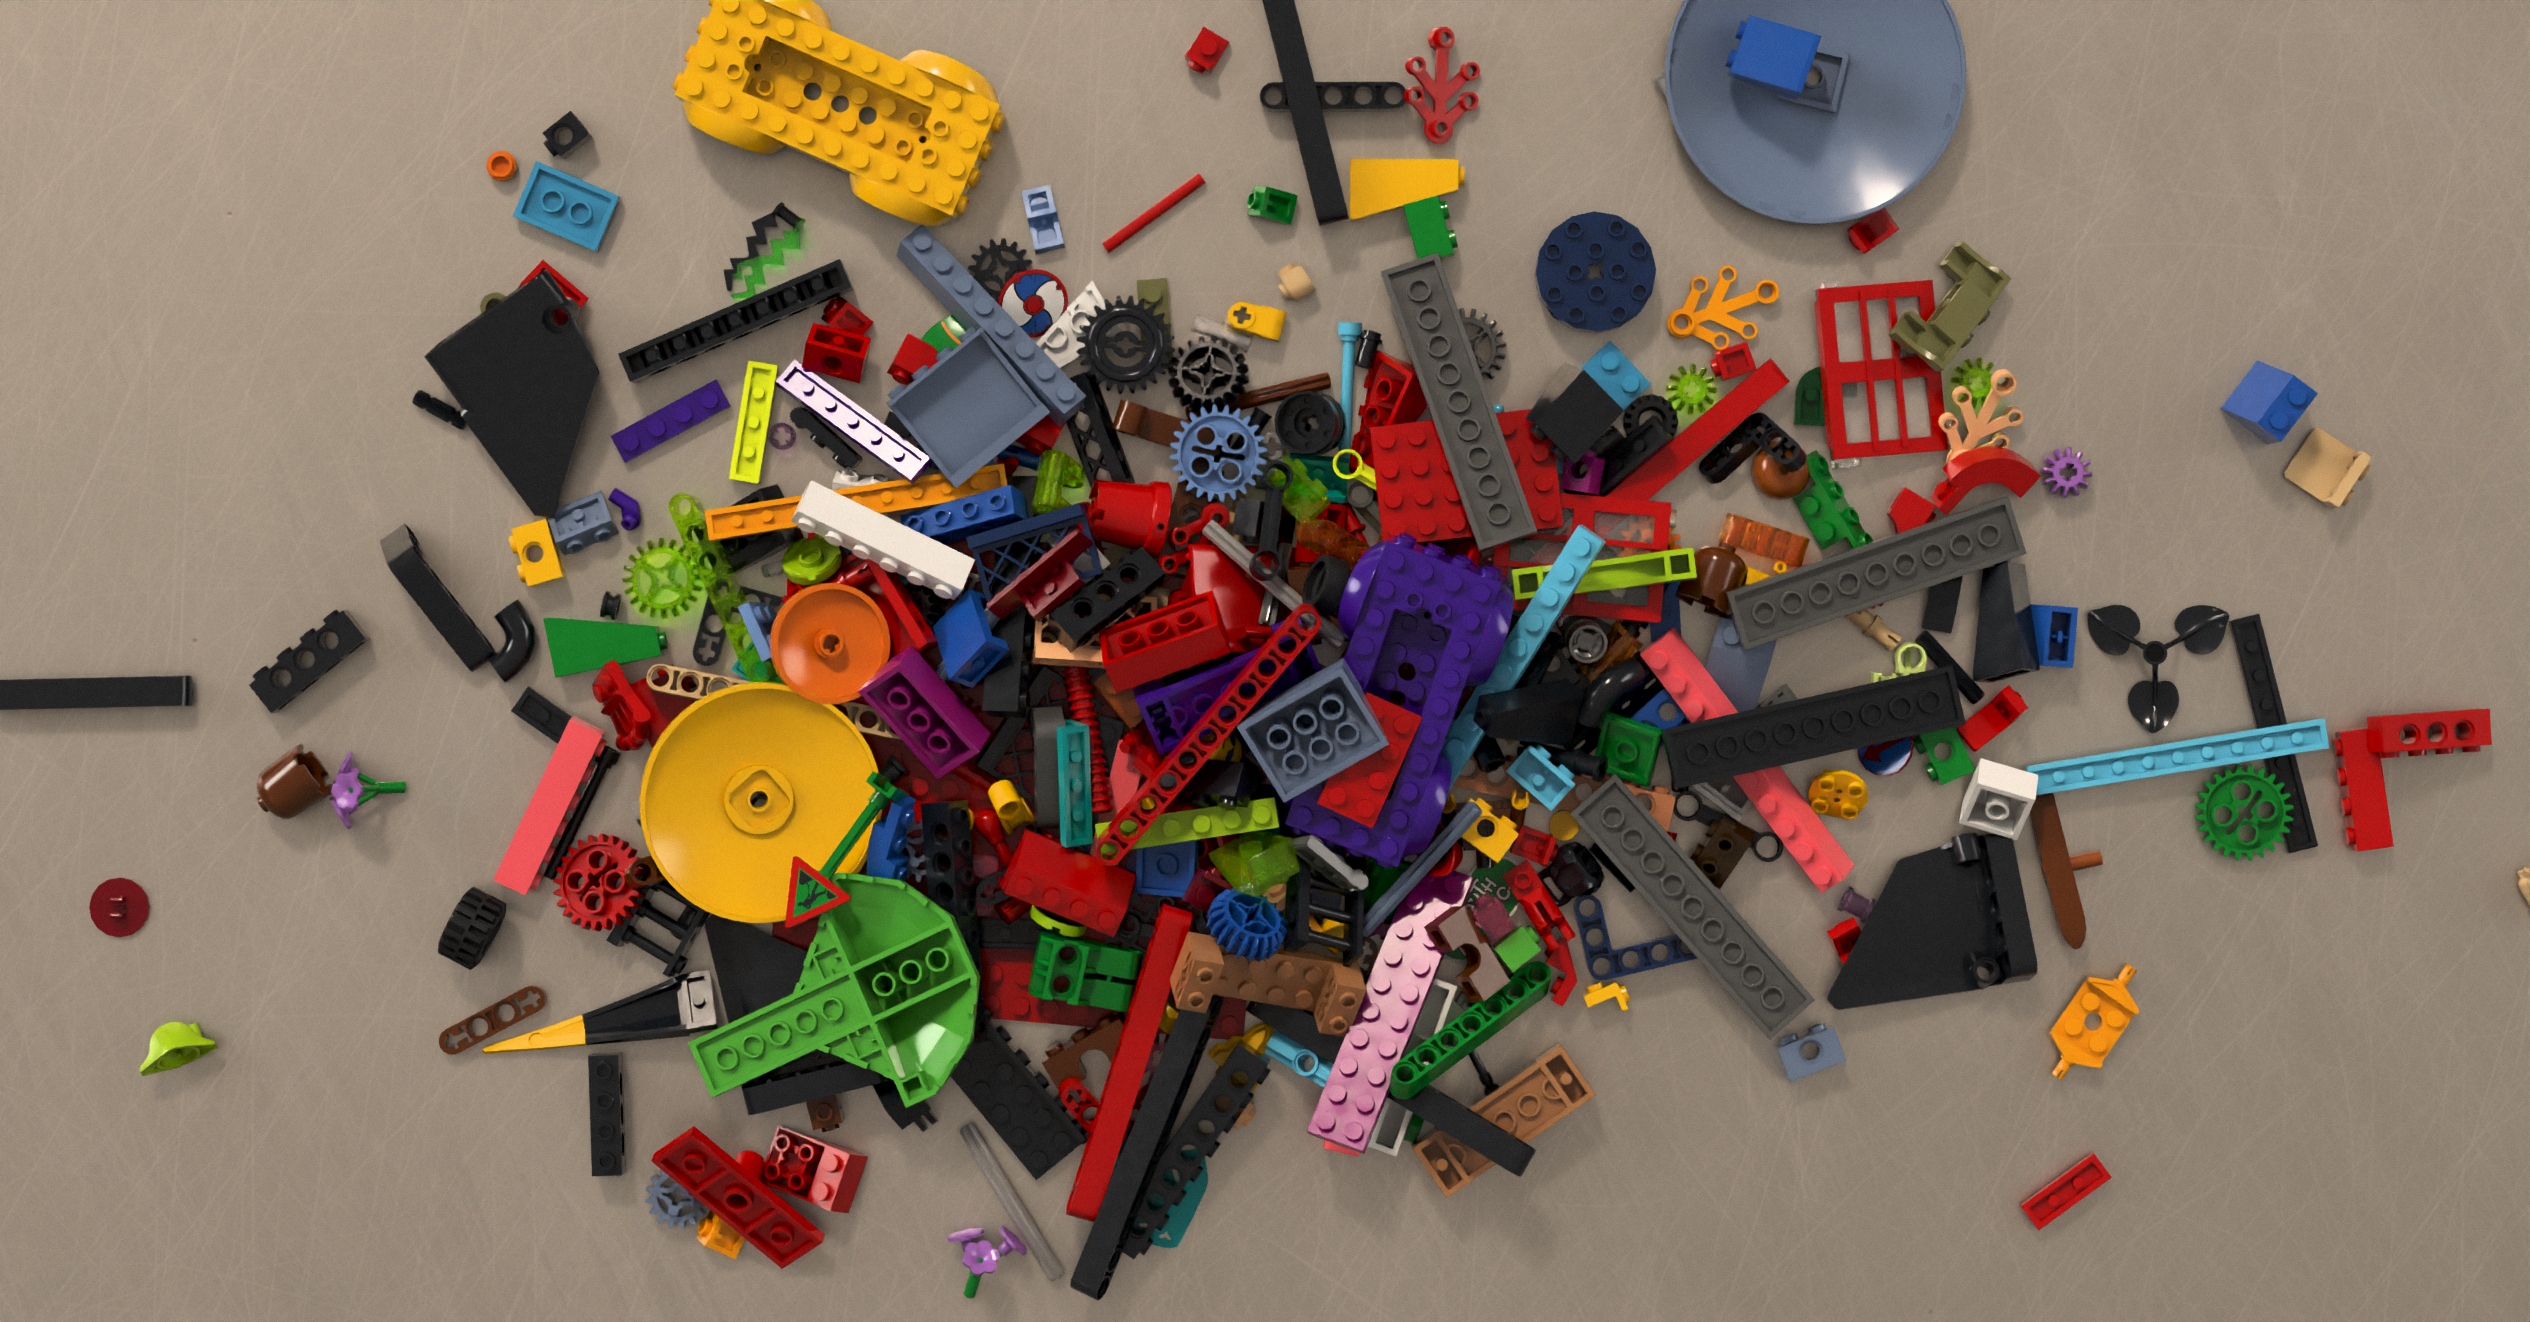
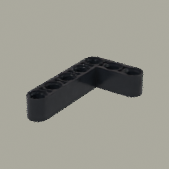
M404 523L381 539L380 544L388 567L467 668L474 672L487 663L488 658L496 653L495 649L426 562L421 545L411 529Z

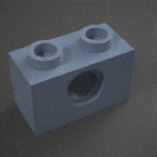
M1820 1023L1808 1028L1809 1033L1798 1037L1797 1033L1780 1039L1781 1044L1775 1046L1788 1081H1795L1847 1061L1835 1028L1832 1025L1826 1027L1825 1023ZM1807 1043H1815L1817 1046V1054L1811 1059H1806L1802 1055V1048Z

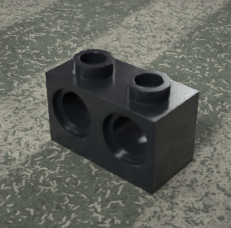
M1237 498L1232 534L1244 536L1243 542L1259 544L1264 510L1263 501ZM1282 506L1277 543L1285 542L1292 544L1297 508Z

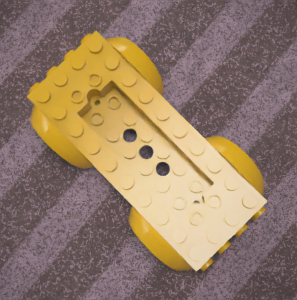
M812 0L709 1V6L712 9L708 18L703 17L698 26L697 33L700 34L697 44L696 46L691 44L685 57V61L688 62L684 73H678L673 84V89L676 90L674 95L682 101L686 119L690 124L717 139L746 150L762 154H774L785 145L849 173L851 190L856 196L887 213L914 223L927 226H941L951 219L956 220L958 214L964 215L970 201L966 196L969 188L975 189L982 173L978 169L982 159L988 160L994 146L992 141H990L994 132L999 134L1006 118L1002 113L1003 109L999 104L994 87L985 77L969 66L942 54L917 50L899 61L832 32L829 16ZM810 83H816L821 87V96L817 100H809L804 95V89ZM837 96L848 98L849 107L846 111L836 112L833 109L832 102ZM865 107H871L877 113L876 120L872 124H864L859 119V113Z

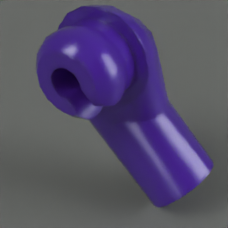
M615 488L608 500L621 508L622 527L627 531H632L638 528L641 523L639 503Z

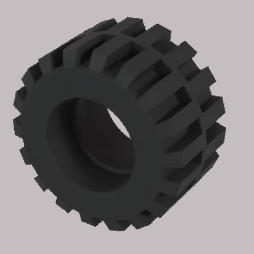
M476 887L469 889L457 904L444 928L438 943V953L470 970L476 967L485 956L506 914V903Z

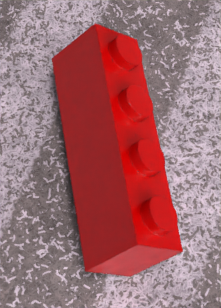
M2368 727L2335 732L2336 739H2332V750L2334 756L2339 758L2340 768L2336 769V778L2339 787L2343 786L2344 798H2341L2340 805L2343 816H2347L2349 828H2345L2347 845L2351 846L2352 851L2357 852L2394 847L2380 753H2369Z

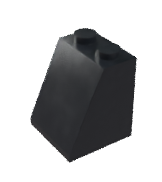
M1564 363L1525 420L1532 426L1529 431L1541 442L1546 440L1552 446L1550 452L1561 462L1567 460L1575 464L1624 410L1585 370Z

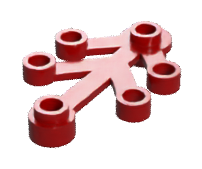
M1448 27L1434 28L1428 35V43L1436 51L1435 81L1425 70L1426 62L1422 57H1411L1405 64L1406 71L1415 76L1434 101L1432 111L1424 102L1425 94L1423 89L1418 86L1410 87L1404 93L1406 103L1412 105L1425 121V136L1435 144L1447 142L1453 133L1452 124L1467 110L1475 109L1479 103L1478 96L1474 92H1465L1459 96L1458 103L1446 113V101L1467 81L1474 80L1480 75L1478 64L1467 62L1461 65L1459 72L1447 83L1449 49L1452 48L1455 42L1454 33ZM1443 33L1447 37L1446 44H1444L1441 40V36ZM1414 61H1417L1419 64L1417 71L1413 69ZM1468 66L1473 70L1472 76L1467 74ZM1412 91L1417 93L1416 101L1411 97ZM1467 96L1471 99L1470 106H1467L1465 102ZM1439 123L1442 125L1441 134L1437 131V125Z
M1210 503L1203 508L1199 519L1182 527H1173L1169 532V540L1179 546L1186 544L1189 536L1201 532L1212 520L1215 513H1218L1220 516L1217 524L1226 530L1230 521L1229 511L1222 504ZM1178 531H1182L1183 537L1180 541H1176L1175 535ZM1202 533L1199 542L1195 544L1212 545V541ZM1188 547L1172 555L1161 556L1158 560V565L1167 574L1174 573L1178 569V565L1189 561L1185 559V554L1190 552ZM1167 559H1171L1172 566L1166 570L1164 563ZM1190 566L1181 589L1175 590L1169 595L1168 606L1180 602L1184 597L1186 599L1192 597Z

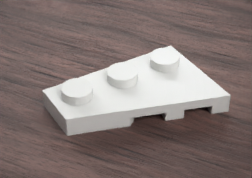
M1093 281L1086 286L1084 291L1036 343L1060 369L1085 355L1077 353V350L1085 347V344L1076 340L1077 337L1086 336V333L1079 326H1090V322L1085 316L1087 314L1093 317L1097 316L1094 309L1095 305L1102 310L1106 309L1105 302ZM1118 324L1111 327L1105 337L1114 338L1116 334L1121 332Z

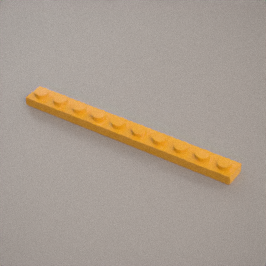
M1003 463L982 467L957 488L953 487L943 473L920 476L913 485L907 480L901 479L832 491L880 514H888L932 507L1007 486ZM802 495L705 510L709 542L799 528L797 524L791 522V519Z

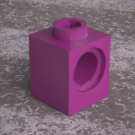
M1587 450L1575 464L1565 460L1561 489L1599 495L1605 459L1596 458V451ZM1583 464H1586L1587 473L1581 478L1580 468Z

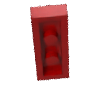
M2092 1152L2024 1201L2020 1206L2034 1226L2040 1230L2112 1177Z

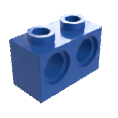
M1665 687L1629 718L1644 724L1647 723L1659 729L1672 728L1688 723L1685 718L1687 716ZM1666 703L1672 704L1676 710L1674 718L1669 721L1663 720L1660 716V708ZM1663 737L1660 748L1664 745Z

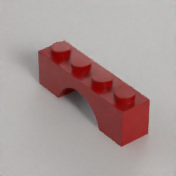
M1904 487L1901 488L1886 514L1892 521L1895 534L1934 521L1936 514L1933 513L1936 505Z

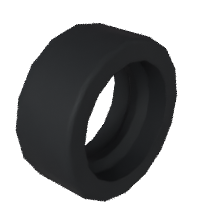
M1323 554L1318 557L1311 566L1304 583L1302 593L1303 604L1315 606L1318 612L1323 615H1331L1340 605L1344 589L1350 577L1348 563L1329 555Z

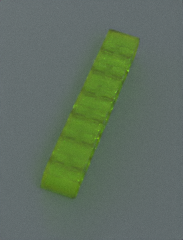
M676 494L669 501V512L746 676L752 682H771L777 675L773 663L764 662L767 665L768 673L764 678L758 677L755 668L761 659L755 646L751 651H747L743 647V639L749 634L743 618L737 624L733 623L730 619L731 610L747 603V600L719 540L709 542L705 512L700 500L692 494ZM683 499L689 500L691 504V510L687 515L681 514L679 510V504ZM696 526H700L704 532L703 539L700 542H695L692 538V531ZM709 553L714 554L717 560L715 567L711 570L704 563L705 557ZM722 580L727 581L729 584V592L724 597L719 595L717 591V585Z

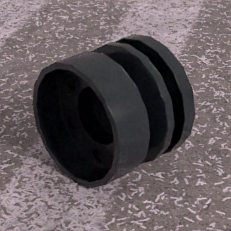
M1313 391L1296 392L1286 397L1279 405L1274 419L1275 432L1280 442L1290 451L1308 455L1325 454L1336 448L1343 439L1347 427L1346 415L1340 403L1329 395ZM1310 418L1316 419V423L1319 424L1317 429L1312 428V425L1308 423Z

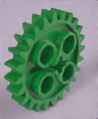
M2236 764L2235 772L2232 773L2226 766L2224 767L2225 776L2221 777L2219 774L2213 773L2216 782L2214 784L2208 781L2204 782L2209 789L2207 793L2198 792L2204 798V803L2195 804V807L2203 810V813L2195 816L2196 820L2204 821V824L2198 828V831H2208L2204 841L2210 842L2215 840L2212 848L2214 851L2224 847V857H2227L2233 851L2236 861H2239L2242 853L2246 854L2249 861H2252L2253 852H2257L2263 858V849L2265 847L2272 852L2275 851L2272 844L2274 840L2283 844L2284 841L2279 836L2280 832L2290 833V830L2284 826V822L2293 821L2294 818L2286 815V811L2294 807L2291 804H2285L2284 800L2288 799L2291 795L2290 793H2280V790L2285 785L2283 782L2273 784L2276 777L2274 773L2270 774L2267 778L2264 777V767H2261L2257 773H2254L2253 764H2249L2246 771L2242 770L2240 764ZM2239 783H2246L2249 786L2250 792L2245 799H2237L2233 794L2234 787ZM2261 791L2262 795L2248 810L2251 816L2248 819L2242 817L2234 830L2227 834V828L2240 814L2237 808L2239 806L2245 808L2255 793ZM2265 801L2270 802L2274 808L2272 815L2267 818L2260 817L2257 812L2259 804ZM2222 806L2228 807L2231 812L2230 819L2224 823L2217 822L2214 817L2215 811ZM2250 825L2254 828L2255 835L2250 841L2240 840L2238 832L2242 826Z

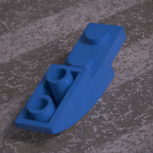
M904 795L893 801L888 816L873 824L867 854L868 876L906 880L909 873L907 865L910 857L901 852L907 842L905 837L907 828L915 817L913 809L916 799Z

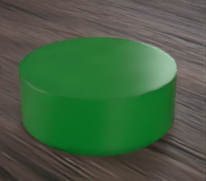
M1413 1113L1403 1140L1415 1143L1424 1119Z

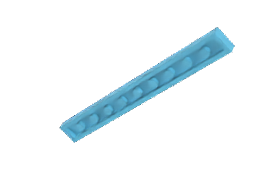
M1582 524L1578 525L1508 636L1489 679L1484 684L1476 687L1452 726L1443 751L1452 764L1449 791L1486 734L1473 721L1479 696L1514 689L1606 543L1604 539Z
M2325 718L2029 765L2025 766L2026 772L2038 775L2036 795L2327 749L2329 748Z

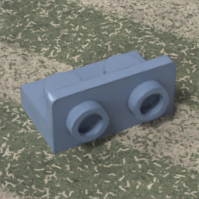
M602 491L558 508L554 518L547 517L555 542L564 555L578 553L589 545L605 542L619 533Z

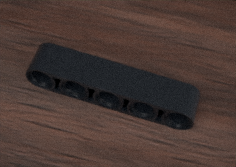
M1272 82L1263 86L1260 92V102L1265 110L1269 112H1290L1283 82ZM1315 82L1322 112H1394L1403 108L1406 103L1404 99L1406 89L1398 82ZM1332 89L1339 91L1342 95V100L1335 105L1329 104L1325 100L1326 92ZM1362 89L1369 91L1372 100L1368 104H1359L1355 100L1357 91ZM1270 90H1277L1282 95V100L1276 105H1270L1265 100V94ZM1388 90H1398L1402 96L1401 101L1397 104L1388 103L1385 99V93Z

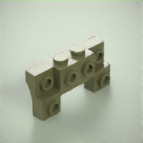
M1964 241L1955 243L1939 265L1956 282L1929 319L1925 322L1913 310L1906 311L1888 334L1909 354L1915 353L1936 372L1943 371L1958 350L1964 348L1974 336L1972 331L1989 317L1991 313L1989 308L2012 279L2003 270L1982 258Z

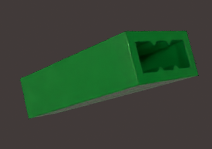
M550 617L543 619L555 678L602 669L606 663L616 660L618 665L665 656L664 649H668L665 631L660 632L659 626Z

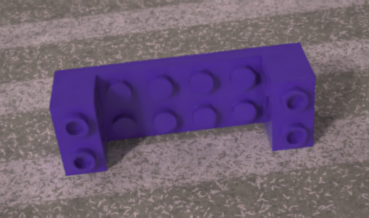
M1299 618L1298 623L1303 626V624H1302V622H1301V620H1300V618ZM1285 620L1270 626L1273 633ZM1286 636L1280 639L1278 645L1282 649H1290L1295 644V640L1292 637ZM1310 641L1252 709L1322 670ZM1261 647L1167 687H1164L1162 680L1158 679L1140 684L1132 689L1159 755L1174 749ZM1268 659L1263 660L1259 664V669L1262 672H1270L1275 667V663ZM1243 683L1239 688V692L1243 695H1250L1255 690V686L1252 683ZM1224 706L1220 709L1219 715L1223 718H1230L1235 714L1236 710L1232 706ZM1204 729L1200 732L1199 737L1201 738L1215 731Z

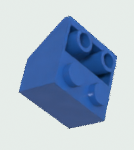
M2031 604L2039 666L2073 668L2078 608Z

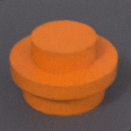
M497 151L488 158L486 167L493 179L507 181L516 173L517 163L510 153Z

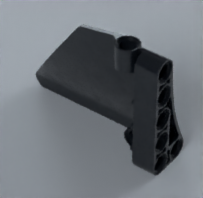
M1965 833L1952 837L1950 843L1941 847L1900 859L1896 863L1868 920L1827 996L1828 1002L1835 1009L1843 1010L1983 990L1989 986L2031 980L2037 974V958L2013 839L1997 834L1978 836L1977 833ZM1978 967H1983L1989 971V980L1979 977L1977 973Z
M714 914L705 922V929L728 1023L793 994L796 983L799 982L804 969L803 964L808 951L739 921L722 918ZM816 1050L751 1080L741 1087L749 1116L883 1083L892 1079L870 1069L847 1062L833 1054Z

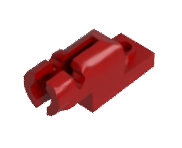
M1528 860L1502 875L1550 952L1559 947L1551 934V929L1557 927L1566 941L1576 936Z

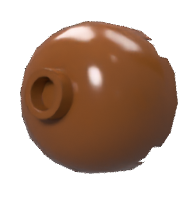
M1780 441L1770 442L1769 447L1776 446ZM1761 449L1753 457L1750 469L1753 482L1757 490L1767 498L1775 500L1793 498L1801 493L1809 483L1810 474L1807 461L1799 470L1787 472ZM1788 450L1786 453H1784L1786 457H1793V455L1789 453Z

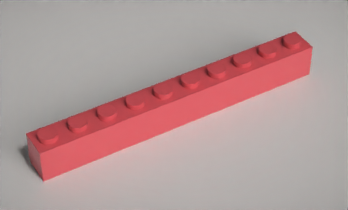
M1674 627L1654 640L1640 654L1691 723L1739 713ZM1780 766L1732 776L1821 894L1842 881L1855 866Z

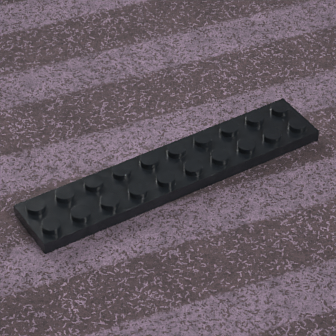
M1953 665L1662 729L1661 732L1674 789L1964 725L1966 722Z

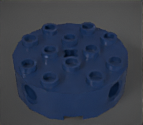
M1594 211L1572 216L1551 231L1538 252L1534 276L1539 299L1554 319L1572 330L1596 334L1619 329L1641 312L1653 292L1656 267L1651 246L1637 227L1618 215ZM1588 267H1600V276L1602 278L1595 277L1593 280L1590 279L1588 275L1591 271Z

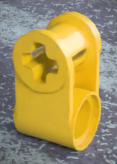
M1238 302L1229 309L1227 319L1229 324L1237 330L1280 342L1287 312L1267 306ZM1241 308L1246 309L1245 314L1250 317L1249 320H1244L1242 324L1237 323L1238 318L1233 316V313L1239 312Z
M1000 780L989 788L988 796L1008 835H1011L1013 829L1024 823L1036 821L1023 797L1021 798L1011 781Z

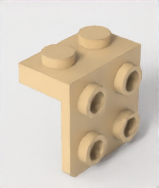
M2314 428L2285 470L2284 476L2287 480L2331 509L2339 508L2340 505L2346 506L2354 495V491L2351 489L2356 481H2362L2370 471L2371 466L2368 463L2372 457L2363 451L2355 452L2324 430Z

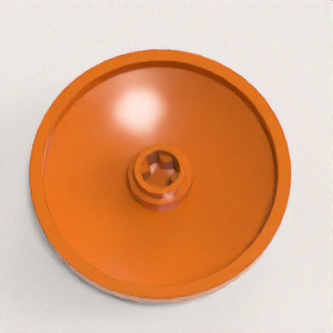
M821 583L800 590L781 607L773 622L770 633V654L778 676L797 695L816 703L841 704L862 696L858 692L860 688L888 662L890 633L882 611L865 593L848 585ZM804 690H806V691H808V692H810V693H813V694H815V695H817V696L811 695V694L805 692Z

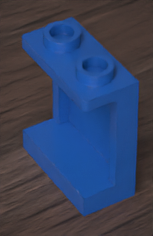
M968 589L933 626V630L949 680L973 688L1008 652L1009 648L1007 641L992 636L984 612L987 604L985 595Z

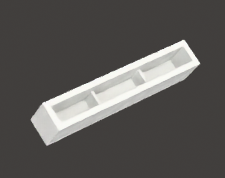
M811 481L804 490L791 519V522L797 524L801 530L808 533L814 532L824 537L828 543L835 546H843L851 550L855 556L861 559H870L878 563L882 569L888 572H897L907 577L909 582L915 585H924L934 590L936 595L946 599L951 598L955 600L959 595L975 559L814 481Z
M1435 977L1404 1057L1443 1028L1457 989L1456 984ZM1421 1062L1425 1065L1430 1064L1429 1062ZM1387 1097L1368 1147L1397 1157L1412 1112Z

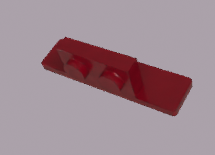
M1075 529L1067 534L1061 542L1049 552L1043 554L1030 568L1019 574L1005 589L998 592L986 604V607L997 617L1004 619L1024 603L1032 617L1039 622L1085 584L1071 562L1093 545L1092 540L1079 529Z

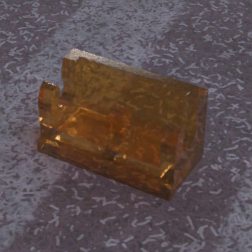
M1616 620L1612 624L1615 628L1606 636L1608 641L1607 650L1599 660L1592 663H1582L1580 661L1575 663L1591 682L1611 666L1630 659L1644 645L1621 621L1618 622Z

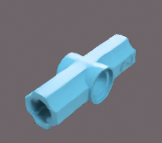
M1276 1031L1266 1045L1265 1054L1293 1069L1297 1074L1310 1079L1323 1088L1325 1087L1334 1064L1280 1031ZM1312 1056L1315 1060V1065L1311 1071L1307 1072L1304 1068V1063L1307 1058Z

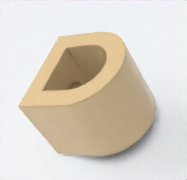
M1290 263L1277 272L1283 281L1278 286L1287 300L1293 298L1295 302H1298L1316 290L1301 264L1294 267L1293 263Z

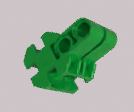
M1040 930L1028 984L1029 994L1050 1001L1053 999L1063 1000L1067 1004L1076 1006L1090 1005L1128 1012L1136 985L1132 982L1112 978V976L1136 980L1142 952L1127 947L1101 943L1088 937H1069L1061 935L1058 931ZM1070 946L1075 949V955L1072 959L1064 960L1059 957L1060 950ZM1095 973L1103 974V975H1105V977H1104V976H1099V975H1094V974H1095ZM1058 976H1066L1069 979V984L1064 989H1057L1053 986L1054 979Z

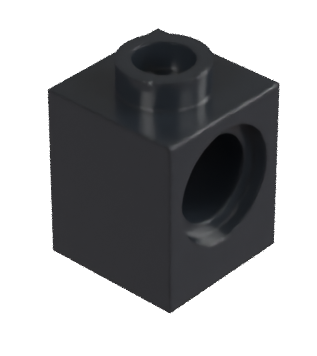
M569 111L543 132V135L547 138L543 143L554 157L559 154L564 159L593 138L572 111ZM564 129H569L573 134L571 142L566 145L560 144L558 141L559 133Z

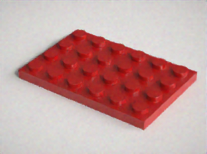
M1532 409L1495 413L1537 531L1563 528L1556 457L1550 452L1552 446L1546 440L1541 442L1529 431L1532 426L1525 418ZM1433 420L1370 427L1382 541L1390 539L1393 535L1399 536L1400 533L1417 538V544L1474 538Z

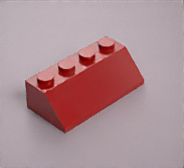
M1212 590L1099 630L1103 666L1116 693L1126 689H1133L1140 684L1152 680L1162 679L1166 675L1183 669H1190L1197 664L1211 659H1218L1225 654L1231 653L1227 631Z
M1025 829L1001 884L1004 893L1114 937L1127 911L1136 874L1117 865H1103L1098 861L1097 857L1072 847H1063L1060 842Z

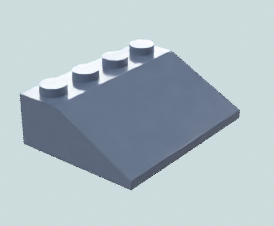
M1344 658L1254 707L1237 725V729L1284 803L1389 745V741L1368 699Z

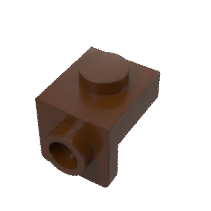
M836 1095L806 1102L813 1130L821 1128L822 1132H827L839 1128V1123H843L845 1116L842 1107L838 1106Z

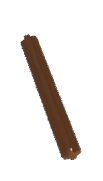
M1325 372L1248 391L1243 395L1236 394L1239 398V403L1235 404L1229 401V413L1235 412L1238 408L1244 410L1284 400L1296 392H1317L1329 389L1331 387L1330 376ZM1189 406L1185 408L1187 420L1192 422L1189 415ZM1223 406L1218 407L1219 412H1223ZM1200 407L1194 412L1197 417L1201 416Z

